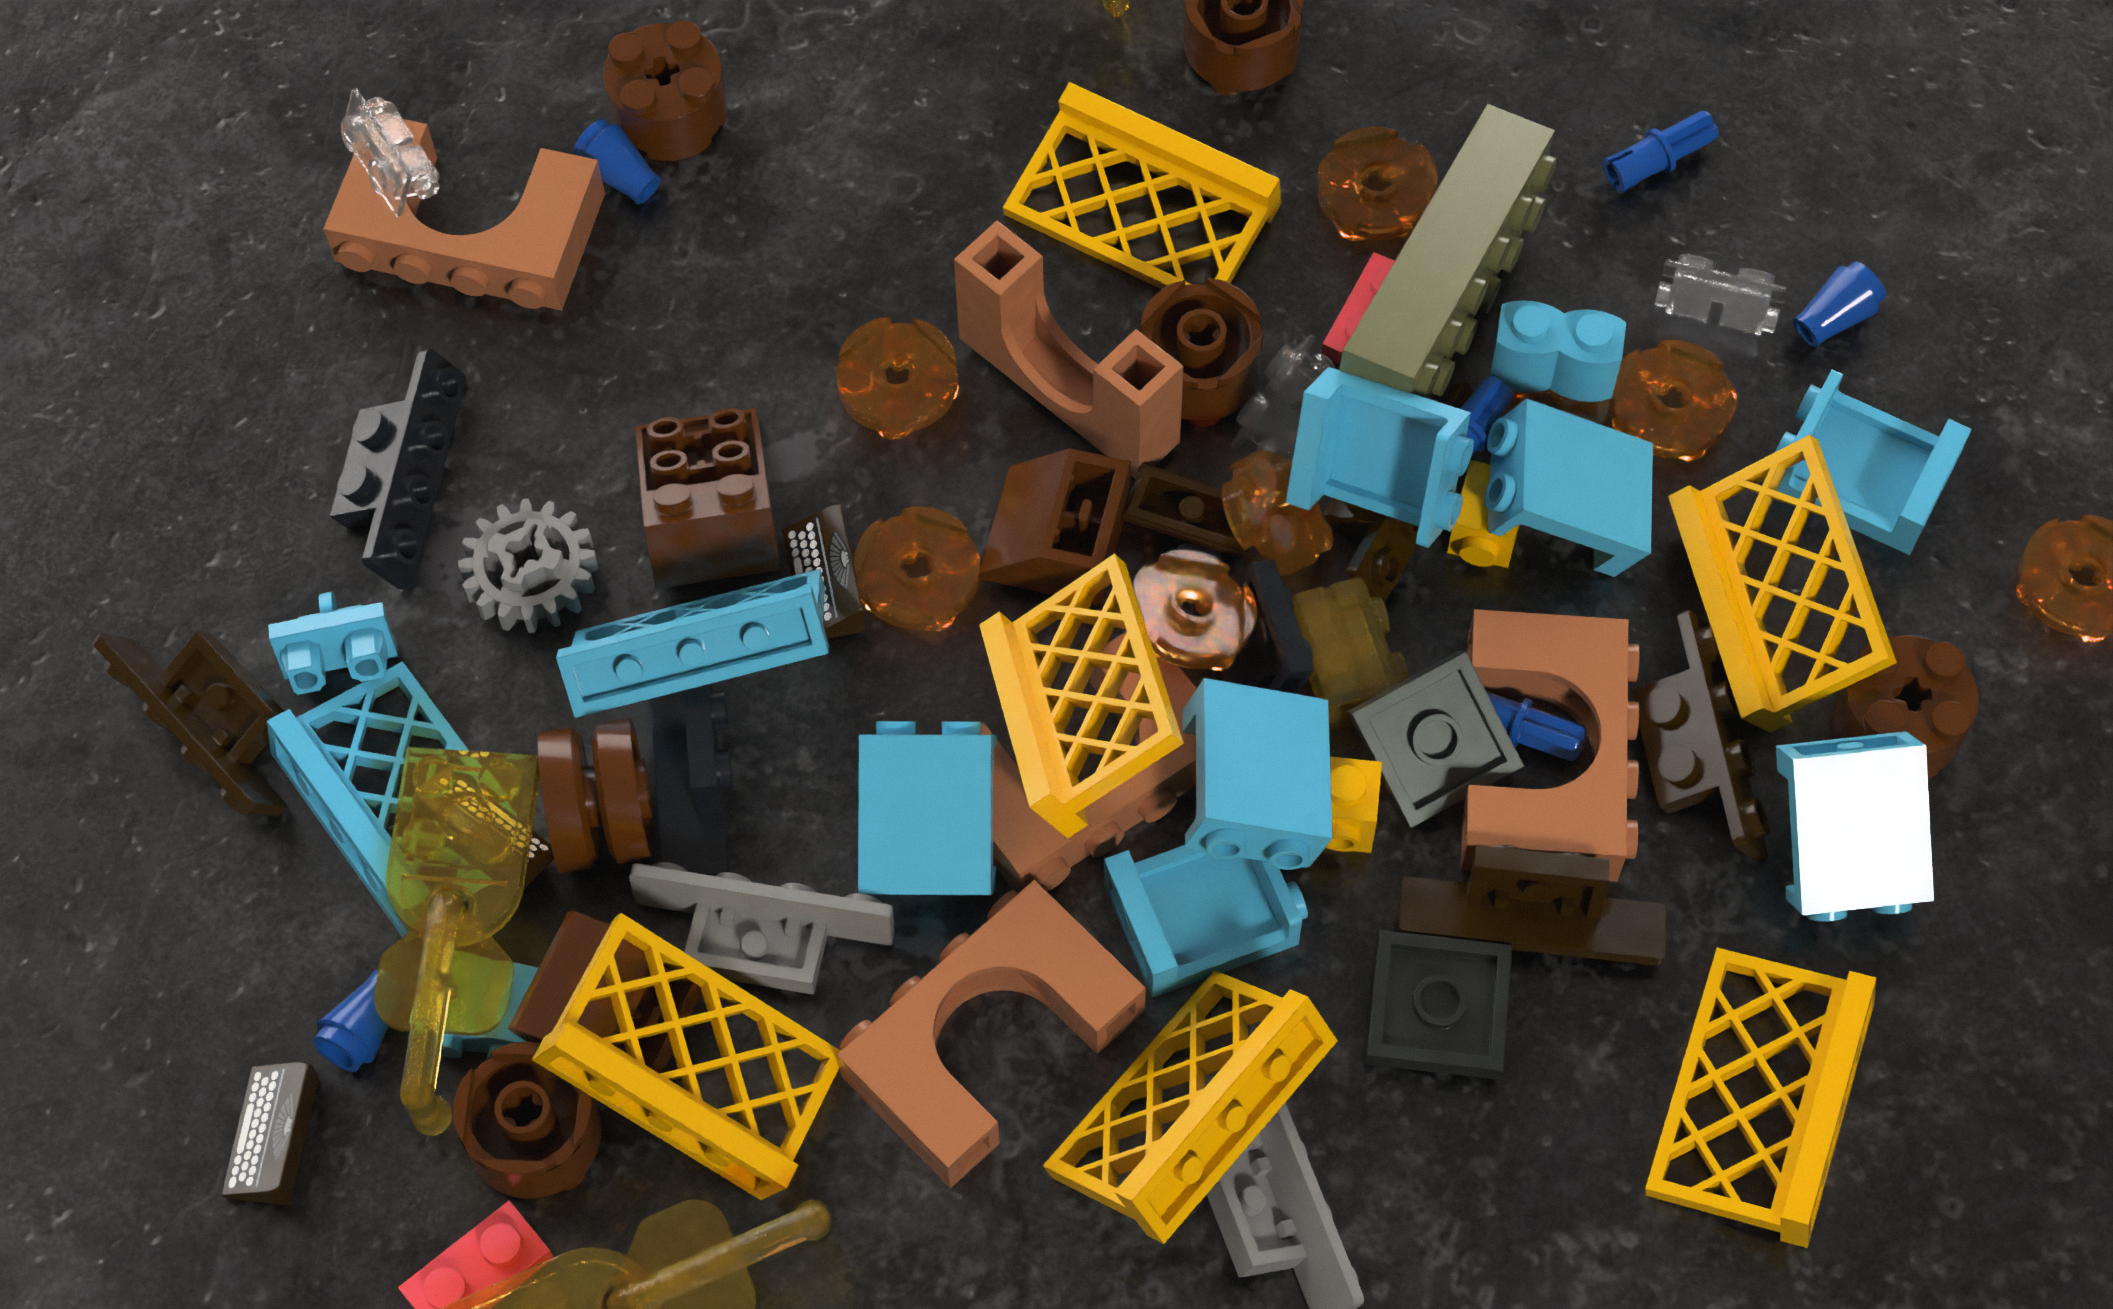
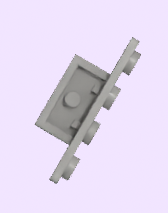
M656 862L651 866L633 864L629 875L636 904L694 914L684 952L729 981L814 995L827 936L881 945H891L895 933L893 907L882 903L870 895L854 893L846 897L817 893L811 887L799 883H786L779 887L754 883L743 875L730 872L719 873L716 876L692 873L677 864L669 862Z
M1284 1103L1207 1193V1197L1239 1278L1293 1268L1309 1309H1357L1364 1303V1296L1358 1283L1357 1274L1346 1254L1334 1224L1331 1210L1325 1202L1308 1160L1306 1148L1300 1140L1287 1105Z

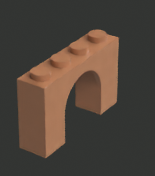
M371 112L323 228L335 262L358 272H367L371 269L394 274L414 284L431 282L454 287L456 290L469 296L487 294L510 299L525 308L538 309L540 307H547L562 311L605 196L598 160L541 148L523 196L510 216L493 228L470 235L445 234L427 227L416 218L419 203L437 160L428 124Z
M998 220L954 259L959 338L1103 454L1108 457L1131 461V476L1136 480L1143 463L1155 467L1180 443L1183 387L1182 364L1137 329L1099 364L1089 358L1064 333L1047 305L1044 295L1043 256Z
M1474 609L1468 634L1467 655L1485 690L1502 697L1527 698L1548 702L1569 713L1579 724L1587 729V737L1593 753V763L1575 780L1550 789L1468 785L1462 811L1461 871H1471L1476 845L1492 847L1510 845L1521 850L1557 854L1575 852L1587 857L1609 859V881L1617 882L1625 859H1635L1638 846V821L1627 819V799L1636 798L1639 766L1637 760H1627L1628 740H1636L1639 704L1638 702L1628 701V682L1637 681L1639 644L1628 643L1629 619Z
M1147 626L1146 629L1184 744L1085 807L1088 826L1067 839L1029 807L1018 766L997 740V748H994L993 864L997 866V869L1011 888L1018 893L1033 880L1046 891L1055 888L1066 879L1072 866L1090 854L1094 858L1107 854L1121 842L1125 831L1142 820L1151 823L1162 818L1175 806L1177 797L1196 786V735L1182 732V710L1196 691V687ZM1126 632L1107 643L1102 653L1116 655ZM1095 667L1090 677V683L1097 692L1108 669ZM1128 672L1116 699L1130 701L1141 678V674ZM1114 713L1121 720L1123 715ZM1142 719L1133 737L1136 746L1158 732L1155 720ZM983 722L981 724V735H993Z
M1035 880L1020 893L1016 890H1011L1004 894L990 909L987 915L989 920L971 936L968 933H962L954 938L940 954V963L922 979L919 976H914L903 983L893 994L890 1000L891 1007L873 1023L870 1020H864L851 1029L840 1044L841 1051L837 1054L841 1077L950 1189L1000 1144L998 1121L948 1072L937 1054L936 1048L941 1029L949 1016L961 1004L977 995L992 991L1006 990L1030 995L1048 1006L1097 1055L1145 1012L1146 987Z

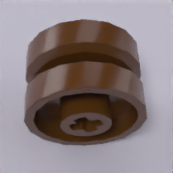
M632 719L597 723L592 734L594 765L590 766L588 765L582 737L574 728L568 727L538 732L537 744L541 789L551 848L558 872L566 873L593 869L599 859V826H603L610 856L618 864L653 859L650 818H653L651 792L645 760L640 756Z

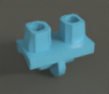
M327 592L319 594L320 613L300 616L298 619L268 625L269 640L284 679H289L293 692L297 695L320 691L326 684L325 671L348 667L352 679L361 682L384 678L387 659L398 657L396 640L390 630L383 602L364 606L360 604L339 609L334 593Z

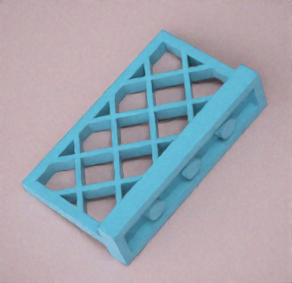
M820 569L575 631L572 646L559 649L556 656L574 717L577 718L829 654V644L823 626L825 585Z
M403 661L387 669L384 678L362 682L298 717H295L292 711L288 709L267 720L271 755L406 944L430 932V920L495 884L479 871L469 875L470 869L475 868L452 850L430 846L432 835L424 829L420 843L392 839L386 831L390 812L415 817L416 801L395 798L401 774L437 780L435 788L458 776H462L521 821ZM398 686L411 702L407 718L372 712L375 699ZM418 713L421 715L425 722L416 720ZM333 721L357 725L351 748L323 744L315 731ZM367 727L402 733L396 757L361 751ZM412 735L435 739L441 742L445 748L441 765L406 759ZM452 759L455 761L459 768L450 767ZM337 762L346 763L344 772ZM356 765L391 772L385 796L356 790L351 783ZM371 809L380 810L378 819ZM406 857L415 858L413 867ZM425 860L461 867L458 881L432 895L420 878Z

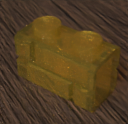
M1360 577L1331 584L1326 589L1319 587L1296 593L1292 597L1293 612L1302 637L1309 642L1313 652L1314 671L1308 679L1314 696L1328 700L1330 732L1354 726L1347 713L1348 710L1409 678L1407 664L1400 651L1390 653L1384 634L1390 631L1385 604L1380 596L1370 598L1364 579Z

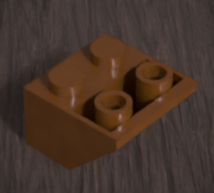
M1069 448L1009 466L980 567L979 579L1054 595L1115 554L1124 522L1122 521V515L1130 497L1131 461ZM1106 587L1096 593L1092 601L1093 604H1102Z
M575 911L567 912L507 1028L508 1030L527 1042L541 1043L543 1038L553 1031L611 924ZM622 939L614 954L621 982L624 983L651 976L644 951L627 940ZM663 964L665 972L674 971L667 965ZM604 974L596 989L607 987ZM687 978L669 982L679 1019L691 1016L702 994L701 987ZM654 986L625 993L635 1030L664 1023ZM610 996L589 1001L577 1023L601 1038L620 1034ZM665 1032L638 1039L645 1065L659 1074L663 1073L673 1053L668 1033ZM624 1043L614 1045L626 1053Z

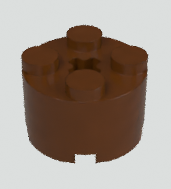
M1186 0L1184 50L1188 62L1195 72L1208 81L1212 89L1221 95L1232 96L1240 91L1258 90L1278 82L1296 68L1300 49L1303 0Z
M679 20L674 23L650 24L629 33L625 32L616 35L608 45L609 53L603 67V82L612 124H619L635 147L646 152L647 158L658 161H677L690 158L704 151L712 144L711 137L721 125L723 129L728 117V103L721 60L712 42L701 33V29L697 24L688 20Z
M1205 278V284L1185 285V280L1172 283L1152 297L1143 311L1140 332L1183 365L1181 419L1189 420L1192 424L1199 427H1208L1216 424L1220 418L1228 416L1244 406L1254 394L1261 372L1263 330L1260 314L1253 300L1241 289L1228 282Z
M1910 635L1889 637L1888 639L1897 663L1841 690L1833 710V733L1835 739L1906 731L1926 745L1927 776L1929 780L1953 760L1973 725L1979 704L1977 685L1971 671L1965 664L1963 653L1950 642H1936L1928 638ZM1870 643L1863 648L1856 660L1873 652Z
M538 1042L511 1043L492 1051L490 1058L481 1063L474 1071L471 1068L463 1077L458 1086L453 1104L455 1130L482 1181L501 1193L526 1199L546 1197L561 1191L571 1190L578 1186L595 1159L600 1146L602 1132L601 1118L594 1098L532 1060L541 1044ZM529 1115H539L538 1119L531 1120L530 1125L524 1126L529 1121Z

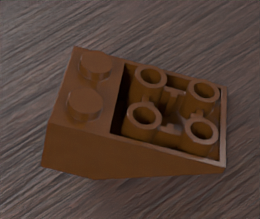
M724 408L715 411L711 415L685 419L664 417L650 424L635 426L643 524L655 589L781 570L757 408L744 410Z

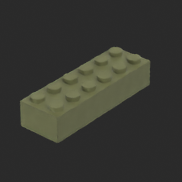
M1487 104L1344 347L1339 367L1340 371L1427 399L1430 398L1431 394L1439 397L1443 395L1454 371L1455 362L1451 361L1455 351L1465 355L1469 349L1479 323L1478 320L1474 319L1478 310L1485 313L1490 311L1501 286L1502 280L1497 278L1500 271L1504 270L1511 273L1524 244V239L1520 238L1523 230L1533 233L1541 219L1546 199L1539 197L1538 194L1539 191L1544 192L1547 188L1557 163V158L1549 155L1555 130Z

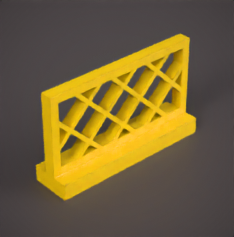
M1069 82L1058 100L1060 108L1058 115L1002 207L1004 215L1160 289L1184 280L1180 265L1209 256L1214 257L1218 269L1215 279L1231 283L1265 222H1272L1282 204L1280 179ZM1068 133L1087 142L1092 157L1059 167L1055 151L1065 134ZM1097 147L1108 153L1099 155ZM1050 161L1052 170L1043 172ZM1125 161L1140 167L1144 182L1111 191L1104 171L1105 167ZM1097 170L1104 194L1071 204L1063 180ZM1149 171L1160 177L1151 179ZM1057 182L1064 206L1040 213L1024 205L1033 189ZM1177 185L1192 191L1197 206L1163 216L1156 194L1157 191ZM1149 194L1156 218L1123 228L1115 204ZM1202 196H1203V197H1206V198H1208V199H1210V200H1212V201H1211V202H1208V203H1204V202H1203V199H1202ZM1109 207L1115 231L1096 237L1088 236L1079 231L1075 216ZM1227 210H1234L1249 217L1240 234L1216 240L1208 216ZM1068 219L1071 227L1059 221ZM1201 219L1209 243L1176 253L1168 228ZM1161 231L1168 253L1167 256L1144 262L1131 255L1128 240ZM1120 243L1122 251L1112 247V245ZM1231 250L1223 262L1221 253ZM1173 268L1175 276L1163 270Z
M1809 434L1701 491L1689 485L1668 496L1741 719L1771 733L1792 723L1790 713L1897 663L1819 441ZM1805 460L1810 476L1800 499L1778 492L1777 490L1787 468ZM1764 481L1762 486L1758 485V483ZM1744 490L1757 493L1758 496L1745 526L1742 527L1729 521L1723 501ZM1817 497H1819L1822 507L1815 505ZM1773 499L1796 507L1781 541L1759 533ZM1810 513L1826 518L1830 529L1819 554L1796 546ZM1734 533L1740 535L1738 542H1736ZM1755 541L1777 548L1763 582L1748 577L1745 568L1746 560ZM1837 552L1839 554L1841 562L1834 560ZM1792 554L1815 562L1800 596L1778 588ZM1830 568L1845 573L1849 583L1839 610L1815 602ZM1752 587L1759 590L1756 598ZM1774 596L1796 604L1782 638L1767 633L1763 622ZM1856 608H1858L1861 619L1853 616ZM1811 610L1835 618L1820 653L1796 644ZM1851 624L1866 631L1873 652L1847 664L1834 658L1848 626ZM1771 643L1778 645L1775 654L1773 652ZM1792 652L1816 660L1806 684L1787 693L1782 675ZM1831 666L1837 668V670L1828 673Z
M1113 554L1014 622H1011L999 611L979 625L1029 807L1067 839L1089 825L1084 810L1085 807L1184 744L1126 564L1116 554ZM1112 583L1113 588L1102 611L1089 609L1096 593ZM1056 620H1062L1050 646L1039 644L1036 634ZM1081 623L1093 624L1094 627L1083 650L1069 649ZM1113 629H1126L1127 632L1116 655L1103 654L1102 652ZM1062 662L1075 664L1064 689H1052L1051 685ZM1095 667L1108 669L1096 696L1083 694ZM1128 672L1141 674V678L1130 701L1116 699ZM1075 708L1089 709L1077 735L1065 734L1064 730ZM1109 712L1123 715L1110 742L1096 740ZM1142 719L1155 720L1158 732L1137 746H1131L1130 744ZM1089 753L1103 755L1096 772L1079 783L1078 776Z
M620 913L613 919L551 1033L543 1038L532 1060L762 1200L788 1187L798 1167V1164L793 1162L839 1070L837 1054L840 1050ZM622 939L627 940L644 951L651 976L624 983L621 982L614 954ZM663 964L667 965L674 971L665 972ZM604 974L607 987L596 989ZM687 978L699 985L708 1012L679 1019L669 982ZM654 986L664 1023L635 1030L625 993ZM610 996L620 1034L601 1038L577 1022L589 1001ZM720 999L730 1006L722 1008ZM743 1013L757 1022L764 1047L736 1054L725 1017ZM711 1021L721 1058L692 1065L682 1028ZM667 1032L678 1069L659 1074L645 1065L638 1039ZM776 1034L786 1041L778 1043ZM624 1043L626 1053L614 1045ZM799 1048L820 1061L821 1065L810 1085L792 1089L781 1052ZM767 1056L777 1093L749 1101L739 1063ZM724 1067L735 1105L716 1109L703 1101L695 1074ZM681 1078L683 1088L672 1082V1080ZM805 1095L798 1109L795 1098ZM778 1102L781 1103L788 1131L780 1147L759 1135L752 1109ZM738 1113L740 1123L729 1117V1115Z
M1716 948L1645 1187L1646 1196L1780 1232V1241L1808 1248L1874 1008L1876 977L1849 971L1847 980ZM1726 971L1754 977L1765 994L1733 1010L1721 991ZM1771 982L1782 984V986L1775 989ZM1803 990L1830 996L1825 1015L1801 1027L1783 1002V1000ZM1717 1005L1723 1016L1712 1021ZM1773 1006L1789 1033L1757 1048L1741 1022ZM1731 1027L1748 1054L1716 1070L1703 1050L1707 1039ZM1820 1033L1814 1050L1808 1038ZM1797 1044L1811 1065L1809 1073L1799 1080L1782 1087L1766 1060ZM1700 1064L1706 1075L1694 1081ZM1756 1066L1773 1093L1740 1109L1724 1081ZM1714 1087L1730 1115L1698 1131L1686 1112L1688 1100ZM1803 1093L1797 1111L1790 1099ZM1781 1105L1794 1126L1790 1137L1765 1149L1748 1121ZM1682 1125L1688 1137L1676 1142ZM1738 1126L1755 1155L1723 1171L1706 1142ZM1694 1148L1697 1149L1713 1175L1693 1187L1665 1181L1670 1161ZM1785 1155L1780 1173L1773 1160ZM1763 1166L1776 1186L1771 1209L1742 1202L1730 1182ZM1721 1188L1726 1197L1711 1192Z
M1214 970L1043 1164V1167L1053 1179L1136 1220L1147 1236L1165 1244L1338 1040L1308 996L1290 989L1282 998ZM1223 996L1232 999V1011L1206 1020V1015ZM1261 1022L1248 1037V1026ZM1233 1032V1044L1206 1053V1041ZM1190 1047L1189 1060L1163 1069L1164 1063L1173 1053ZM1220 1070L1205 1087V1075ZM1189 1081V1094L1163 1103V1090ZM1147 1096L1145 1110L1120 1118V1114L1131 1101ZM1176 1120L1162 1136V1125ZM1146 1131V1144L1119 1153V1142L1121 1139ZM1103 1146V1158L1101 1160L1079 1168L1074 1167L1087 1151ZM1132 1171L1118 1187V1175Z

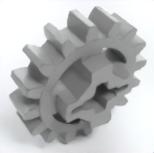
M528 498L522 499L518 513L511 514L501 504L497 506L498 521L493 524L482 518L476 521L481 537L479 539L473 537L463 539L462 545L468 558L459 560L458 568L462 579L465 581L462 585L469 603L477 602L480 616L484 620L498 613L503 630L509 631L516 620L520 619L524 620L528 633H535L538 619L546 617L554 627L561 625L558 611L564 607L575 613H579L582 610L577 593L594 592L595 586L590 573L599 570V564L595 550H591L594 548L591 534L588 528L580 529L577 516L573 511L564 514L558 519L559 516L555 502L548 501L540 512L533 511ZM556 541L566 548L569 553V560L563 558L562 551L555 549L554 544ZM488 571L494 572L496 580L502 582L501 591L489 581Z

